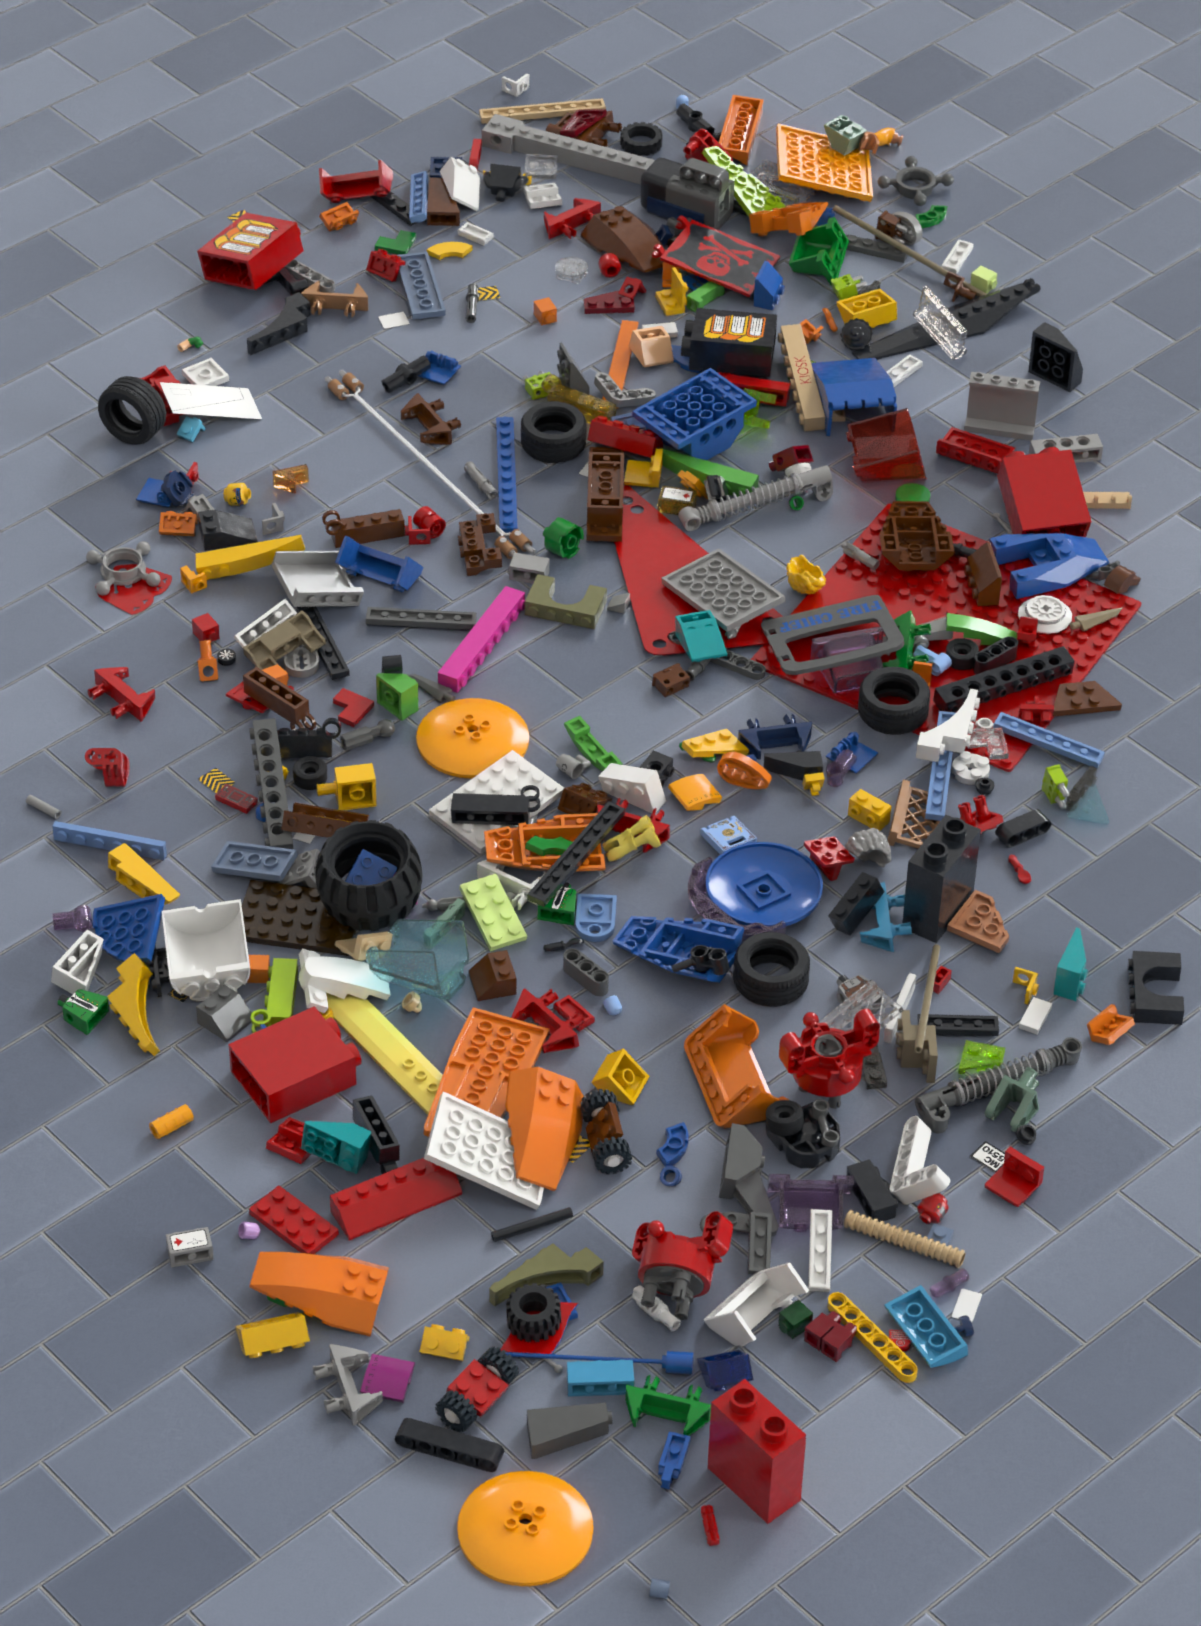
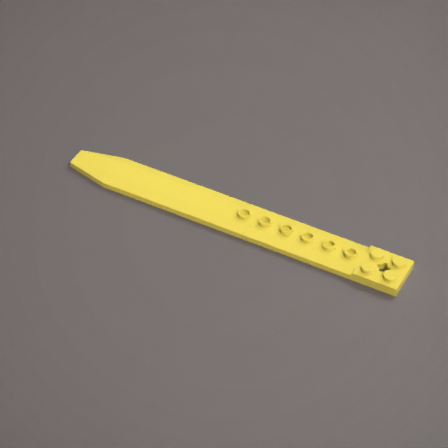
M326 993L328 1007L333 1010V1019L428 1115L443 1075L367 999L364 1000L347 994L342 999Z

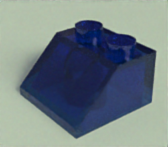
M735 1350L697 1358L706 1387L714 1391L726 1390V1386L736 1385L744 1379L747 1381L753 1380L749 1354L743 1351Z

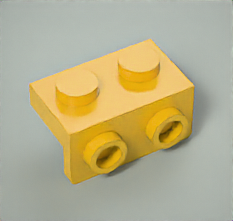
M431 1324V1327L425 1326L420 1353L463 1361L467 1341L469 1342L470 1337L465 1334V1330L453 1328L452 1331L444 1330V1326Z

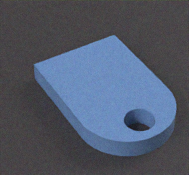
M578 893L575 929L582 939L590 942H601L613 935L615 931L617 895ZM591 931H598L599 933L593 934Z

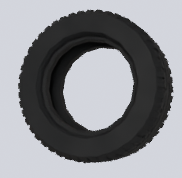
M132 376L120 377L103 391L99 397L98 412L100 419L106 429L120 441L135 445L144 444L165 424L166 408L161 396L149 383L140 378ZM122 400L135 408L142 421L134 417L126 409Z
M556 401L543 402L531 407L521 419L522 448L529 456L546 463L566 462L577 457L586 446L587 427L585 416L570 404ZM547 430H559L565 433L546 434L542 432Z
M884 667L871 672L861 682L858 712L861 719L875 731L890 735H902L916 730L927 719L930 704V688L926 681L914 671L901 667ZM888 696L901 697L908 700L909 703L891 705L878 699Z
M778 932L759 933L745 940L736 950L733 971L734 984L737 990L749 1001L762 1006H783L801 997L807 989L810 957L804 946L795 938ZM771 962L781 964L791 971L784 975L768 976L755 971L753 967L761 963Z

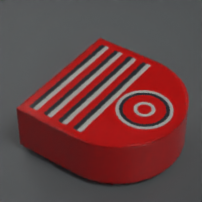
M889 1330V1339L903 1352L907 1351L910 1348L911 1341L903 1330Z

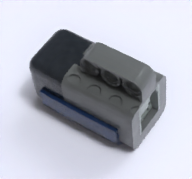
M658 158L641 176L640 202L642 207L647 209L648 213L668 220L674 217L677 220L682 215L686 219L690 217L692 220L719 230L732 215L735 184L733 180L729 179L728 171L722 167L694 158L688 159L685 164L666 158Z

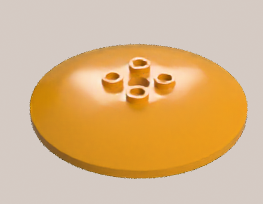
M466 698L444 703L430 711L419 724L416 741L420 755L430 766L447 775L473 779L512 750L523 757L529 745V731L523 718L510 707L488 699Z
M516 1471L501 1474L487 1480L468 1496L459 1513L457 1535L464 1556L483 1575L508 1585L537 1586L564 1577L583 1561L589 1551L593 1538V1519L585 1499L567 1482L546 1473ZM522 1519H529L531 1523L525 1525L521 1524L519 1521Z

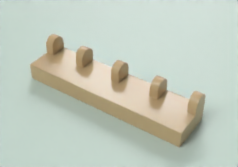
M1083 492L1088 508L1131 509L1132 495H1130V492Z

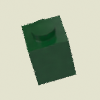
M797 1300L779 1312L778 1326L783 1333L794 1339L803 1333L805 1327L813 1321V1312L800 1300Z

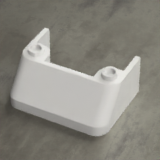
M790 1262L755 1273L715 1308L704 1319V1322L711 1330L734 1346L740 1345L742 1347L756 1339L751 1330L775 1308L781 1307L784 1309L793 1302V1297L807 1293L809 1289Z

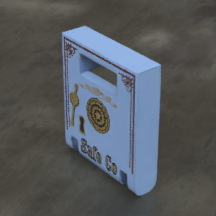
M731 816L730 820L726 818L708 825L707 829L705 827L700 829L701 836L719 854L741 844L757 842V838L735 816ZM743 838V841L731 846L729 845L730 843Z

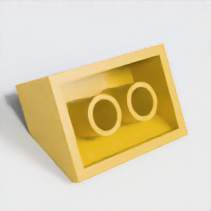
M881 289L836 302L844 324L848 323L850 319L858 318L859 320L863 319L869 323V326L875 328L878 325L888 324L891 321L897 320V302Z
M300 1312L235 1326L242 1352L245 1356L249 1355V1358L260 1357L262 1352L270 1351L271 1353L284 1351L283 1347L292 1346V1349L305 1346V1342L310 1341L305 1316Z

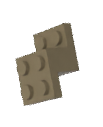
M901 1010V1018H897V1031L899 1032L895 1034V1043L899 1046L896 1050L897 1059H900L901 1068H922V1075H926V1082L935 1083L938 1058L935 1025H927L923 1050L921 1053H916L914 1048L918 1025H911L910 1010Z

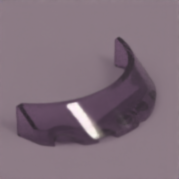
M707 857L694 865L688 881V895L694 909L704 919L744 927V938H750L765 932L785 934L786 923L784 921L773 926H765L762 923H752L749 925L736 923L706 896V875L713 859Z

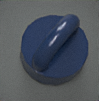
M969 1316L959 1317L960 1325L954 1327L957 1332L963 1331L966 1338L973 1336L974 1329Z

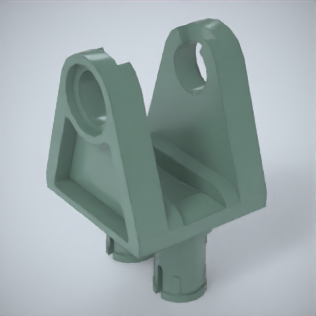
M1027 1067L1017 1081L1004 1075L986 1108L985 1117L995 1120L1011 1101H1017L1020 1105L1011 1120V1130L1016 1133L1020 1126L1027 1125L1039 1110L1037 1091H1035L1039 1085V1082L1035 1079L1038 1073L1034 1069Z

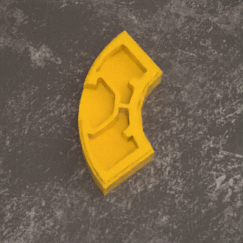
M444 242L431 246L426 251L429 256L438 260L450 256L463 258L472 251V245L462 242Z

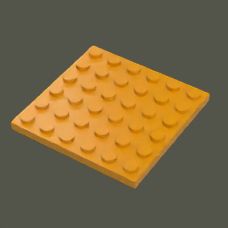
M777 124L778 180L784 183L797 184L801 187H810L814 190L827 191L831 194H840L847 198L852 197L861 201H872L873 191L869 150L863 149L858 151L856 149L844 156L831 147L827 135Z

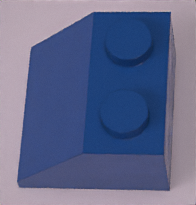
M764 261L755 278L754 306L773 310L775 305L779 303L780 295L784 294L785 285H783L782 276L768 261Z

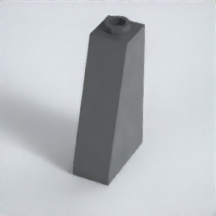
M606 1403L527 1410V1429L531 1458L536 1459L608 1434L609 1425L613 1423L612 1412L607 1411Z

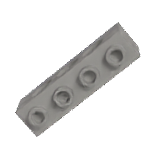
M1098 434L1030 441L1029 454H1038L1045 448L1056 447L1059 451L1071 450L1075 463L1102 459L1103 445Z

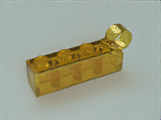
M549 374L541 383L543 390L548 393L547 402H563L576 407L585 416L587 423H591V420L598 416L607 417L609 421L611 417L616 416V404L561 385V380L556 375Z

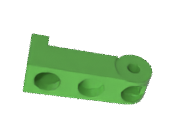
M711 281L707 282L687 295L686 308L696 313L697 308H703L715 298L723 296L725 287Z

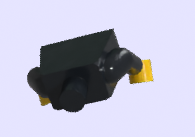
M491 164L490 172L483 170V180L487 188L491 189V194L496 195L495 199L498 202H504L506 196L513 197L515 192L519 191L524 185H530L532 181V176L527 177L526 174L522 176L521 167Z

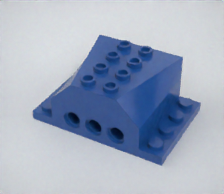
M709 368L633 410L632 417L645 425L646 429H650L662 438L663 444L692 457L707 461L731 447L743 428L744 413L757 406V400Z

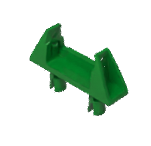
M908 611L894 619L904 637V646L896 651L897 659L889 660V662L885 663L879 662L881 668L901 667L912 670L914 661L925 663L929 661L927 654L913 656L914 638L917 635H931V624L915 625L914 615L912 611Z
M648 1375L643 1388L626 1385L625 1401L633 1427H636L641 1413H646V1415L686 1423L683 1435L690 1436L710 1421L711 1404L698 1402L702 1394V1389L699 1386L693 1394V1385H690L686 1398L656 1392L660 1382L657 1376L652 1384H650L651 1375Z

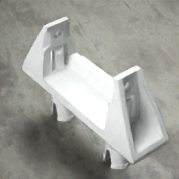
M487 860L479 862L477 864V878L480 879L496 874L505 891L517 894L511 900L513 908L518 905V910L529 901L527 900V894L544 876L543 874L533 883L529 884L503 872L505 867L503 865L487 862Z

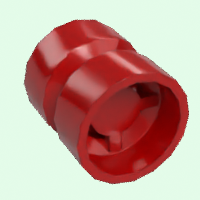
M423 506L414 514V525L419 529H430L431 539L439 537L444 532L446 527L445 520L430 507Z

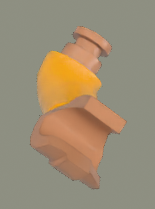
M889 127L875 133L865 132L859 143L858 151L863 149L872 150V153L876 154L879 146L890 145V143H897V146H900L904 135L899 136L894 128Z

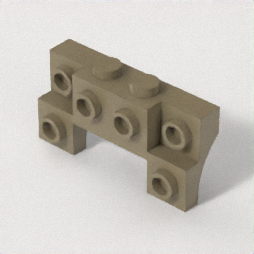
M302 610L244 646L243 651L244 655L255 667L263 670L277 665L276 661L302 644L312 653L325 645L326 640L315 628L309 616Z

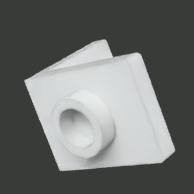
M525 74L516 82L504 76L502 77V91L517 97L529 88V74ZM506 82L511 85L512 90L506 87Z

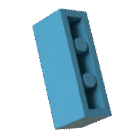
M633 1360L567 1362L568 1397L625 1395L626 1385L634 1386Z

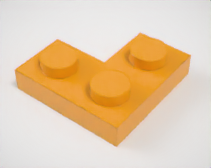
M683 470L677 474L681 479L680 483L688 489L690 487L695 495L708 499L705 485L696 476Z

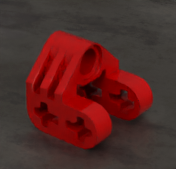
M91 748L85 753L86 762L96 769L103 771L106 787L126 786L130 764L128 756L116 748Z

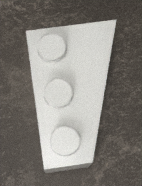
M610 763L599 775L604 792L616 798H621L623 801L626 799L628 803L652 813L654 808H657L658 811L666 802L657 770Z
M86 930L52 967L51 982L71 994H74L78 989L88 991L102 955L104 939Z

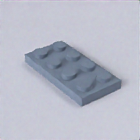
M227 841L211 868L214 873L282 882L298 854L294 849Z

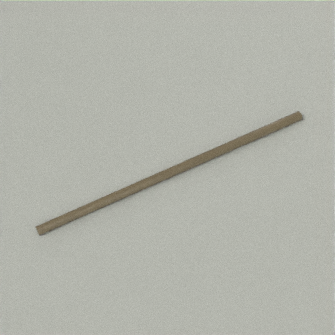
M834 206V212L946 277L948 272L946 269L839 206ZM949 278L951 281L957 284V280L955 278ZM964 281L963 287L976 291L978 297L987 295L985 292Z

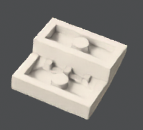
M555 183L523 187L526 200L531 209L562 205V198L558 194V187Z

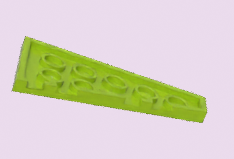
M718 146L704 148L702 154L710 164L722 167L728 171L729 179L733 180L735 184L734 197L748 216L751 213L762 210L772 211V208H785L786 205L781 202L779 196L772 195L768 187L751 173L748 175L744 172V168L740 164L736 165L733 163L731 157Z

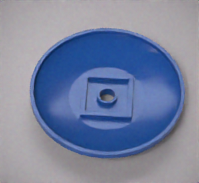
M751 842L730 848L712 862L706 875V893L715 909L726 918L753 928H780L803 920L816 909L823 892L821 873L810 858L792 847L772 842Z

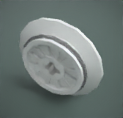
M1042 595L1023 602L1018 611L1019 620L1021 616L1038 619L1037 633L1051 634L1066 629L1072 621V613L1069 607L1052 596Z

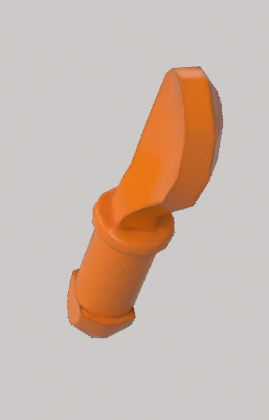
M823 308L826 323L833 332H836L838 327L834 322L831 312L827 308Z

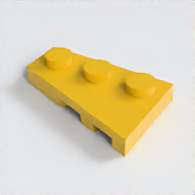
M728 729L684 740L681 746L691 757H714L715 754H725L727 752H738L746 756L749 752V749Z

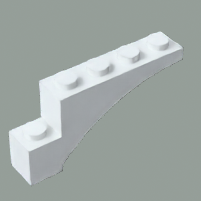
M970 689L963 706L949 720L927 732H920L916 758L938 762L940 755H944L945 750L964 753L965 746L970 745L971 735L968 734L973 733L974 723L972 721H976L977 710L975 709H978L980 704V698H977L978 690Z

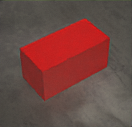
M943 966L939 967L936 971L933 992L939 994L951 980L952 970Z

